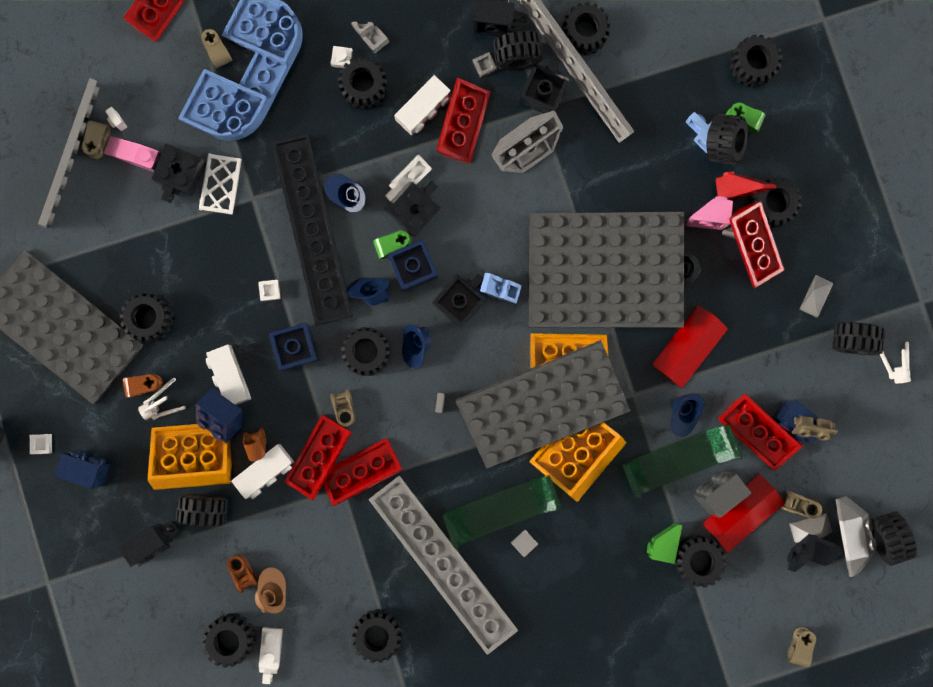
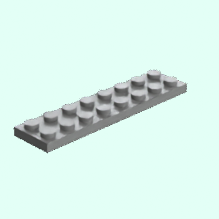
M89 78L38 222V225L47 228V225H52L55 217V213H52L53 208H58L61 195L58 194L60 189L64 190L68 180V177H65L66 171L70 172L74 163V159L71 158L72 154H77L80 146L78 137H83L87 125V123H84L85 118H90L93 105L90 104L91 100L95 101L99 92V87L96 86L97 81Z

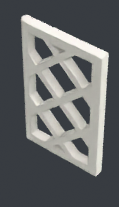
M208 153L199 204L200 211L205 210L233 215L242 159ZM211 159H217L221 163L214 170L210 169ZM230 162H237L236 170L231 174L226 165ZM224 167L229 176L220 182L215 173ZM213 176L218 184L208 190V178ZM232 178V191L228 193L223 184ZM221 187L226 195L216 201L211 193ZM208 195L214 201V204L210 207L204 206L205 197ZM227 198L230 199L229 210L222 209L219 205Z

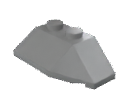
M555 111L529 118L499 140L492 153V157L501 171L524 173L554 151L560 132L563 129V125Z
M842 496L835 499L849 577H853L862 571L876 553L877 544L872 535L873 524L872 520L869 519V514L847 496Z

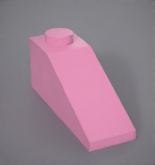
M110 136L104 151L105 155L152 172L155 171L161 153L157 150Z

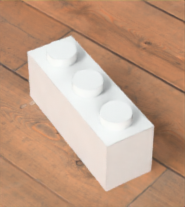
M434 75L394 115L395 120L411 136L415 132L419 133L423 129L424 123L428 119L431 120L437 114L436 110L441 105L444 107L450 101L451 90Z
M225 345L207 352L208 358H206L208 368L213 370L214 376H212L215 386L219 387L221 395L235 405L251 400L232 346Z
M277 444L262 459L254 462L231 482L245 499L250 497L254 499L262 493L260 490L265 485L269 487L277 481L275 478L280 473L284 475L292 469L291 464L294 461L281 444Z

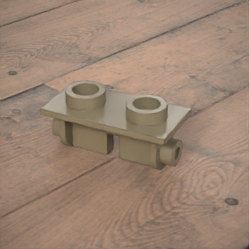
M799 415V417L794 418V424L797 426L792 431V434H798L801 437H816L826 441L831 440L838 433V430H835L836 424L832 423L831 420L817 418L816 425H814L812 417Z

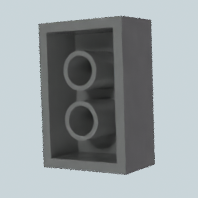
M718 471L710 477V482L699 485L695 489L696 493L693 496L708 514L721 518L748 497L751 492L737 474Z

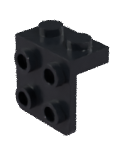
M808 534L790 550L787 557L789 562L788 570L796 572L808 561L827 566L844 552V548L834 542Z

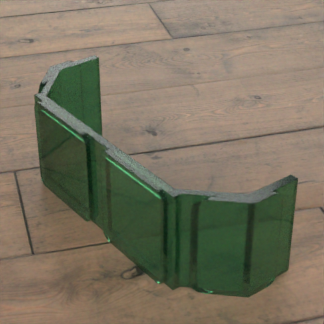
M725 424L626 462L622 467L634 498L640 499L642 498L641 495L652 489L713 465L733 459H742L743 457L730 425Z
M545 475L460 506L442 514L454 549H459V546L473 539L553 510L560 511L562 507L550 475Z

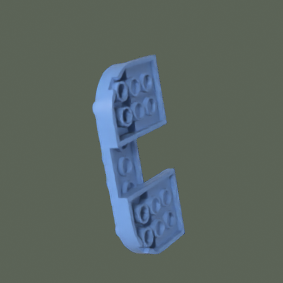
M239 0L221 36L228 41L254 51L255 54L239 84L204 69L178 118L180 121L223 141H235L245 138L261 125L302 44L303 33L300 21L291 8L281 0Z

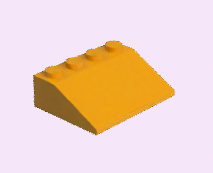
M531 333L530 369L600 340L608 355L607 335Z
M602 422L542 446L529 462L578 502L624 447L626 441Z
M198 424L152 428L148 482L154 490L231 483L232 460L230 440L227 443H224L222 440L218 441L212 436L210 431L200 428Z

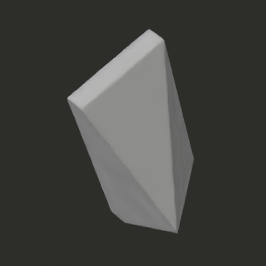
M815 275L800 310L817 318L833 283Z
M827 513L821 514L816 519L807 518L789 523L795 543L800 542L808 534L816 535L822 539L832 533Z

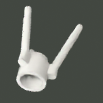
M905 342V349H902V366L895 367L894 372L884 352L880 354L889 373V379H894L896 384L911 381L909 342Z
M175 378L167 382L138 408L145 420L150 418L155 420L161 416L186 409L185 406L157 413L159 411L158 405L168 398L165 396L156 402L153 400L175 382Z

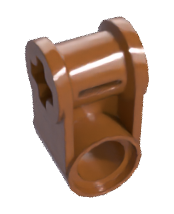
M146 374L122 379L126 398L158 391L163 385L162 378L157 374ZM154 380V384L149 385V382Z
M259 428L258 431L251 433L244 432L243 445L249 460L257 461L262 459L266 454L267 444L263 428Z
M240 553L233 555L227 562V569L233 578L237 590L243 593L244 589L252 585H258L259 580L245 555ZM234 559L241 561V568H236L233 565Z

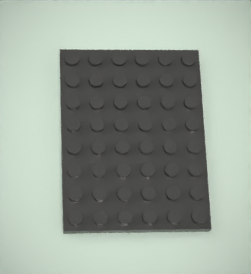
M684 212L530 213L529 328H684Z

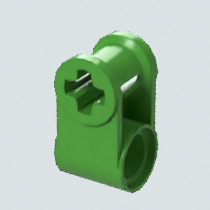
M740 102L734 104L726 112V115L743 116L747 122L748 132L752 134L759 132L766 116L762 111L753 109Z
M401 230L379 237L373 243L379 259L388 258L387 254L411 245V238L407 232ZM401 236L405 239L404 244L399 242Z

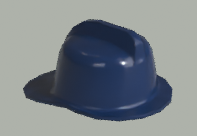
M341 174L330 176L325 183V192L332 202L349 212H358L364 207L367 197L366 191L360 183Z
M360 278L348 286L347 294L351 298L363 299L370 306L388 302L387 287L389 280L387 278Z
M410 324L404 329L402 356L407 366L417 369L422 365L425 352L431 347L432 340L428 327H416Z
M699 394L683 395L674 401L670 427L676 436H687L695 428L705 405L703 398Z

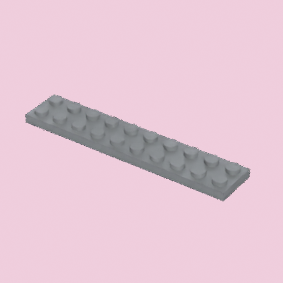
M400 475L368 499L487 655L518 631L517 627Z

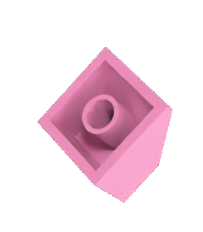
M715 197V199H712L686 220L684 226L723 230L730 225L729 218L732 214L733 201L727 200V197Z

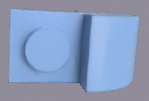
M694 112L686 120V123L698 134L694 141L707 153L706 140L710 124L707 125L705 118Z
M485 273L480 291L488 294L490 297L517 304L522 285L502 279L491 273Z

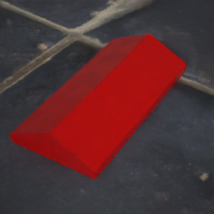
M135 0L123 19L140 33L156 42L185 0Z
M460 78L456 79L436 151L448 158L471 163L490 91Z
M761 201L738 209L729 218L752 286L756 288L784 271V267Z
M698 305L684 322V328H680L651 365L682 389L728 328L716 316Z
M746 393L733 401L718 417L722 424L774 471L803 447L798 440Z
M322 415L284 482L314 501L352 432Z
M385 438L334 465L323 485L334 507L403 469L389 440Z
M760 473L746 484V487L751 492L748 497L721 518L710 515L701 523L726 553H729L785 504L776 489Z

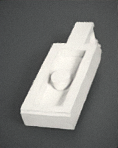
M417 155L391 181L392 183L389 186L392 189L385 196L391 201L409 181L417 185L432 168L420 155Z
M262 628L259 672L263 673L262 684H271L273 674H277L279 669L283 628Z

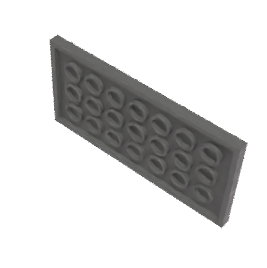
M26 250L21 253L0 279V330L93 405H96L144 346L139 340L130 337V334H126L124 328Z
M601 340L456 399V404L486 468L630 411Z

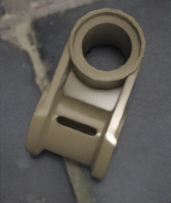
M212 29L205 30L201 35V39L214 67L217 69L233 61L216 31ZM213 38L214 42L210 43L209 39Z
M88 121L82 150L91 159L98 160L103 157L107 140L110 136V125Z
M346 389L345 392L338 394L330 393L337 422L345 427L352 426L356 421L350 390ZM344 413L351 415V420L348 423L342 422L341 417Z
M790 491L786 492L788 496L784 506L781 507L782 510L811 519L821 516L822 506L818 502ZM812 504L815 511L809 515L807 508Z
M800 626L794 630L791 646L787 654V661L789 663L810 667L816 637L808 628Z

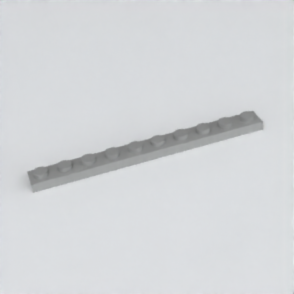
M517 0L617 141L620 143L631 135L634 130L541 0Z

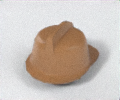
M267 568L259 576L255 602L258 608L262 610V613L276 614L285 607L286 582L283 574L276 568Z

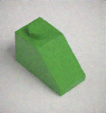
M674 523L654 536L652 542H649L647 546L649 558L675 564L682 525Z

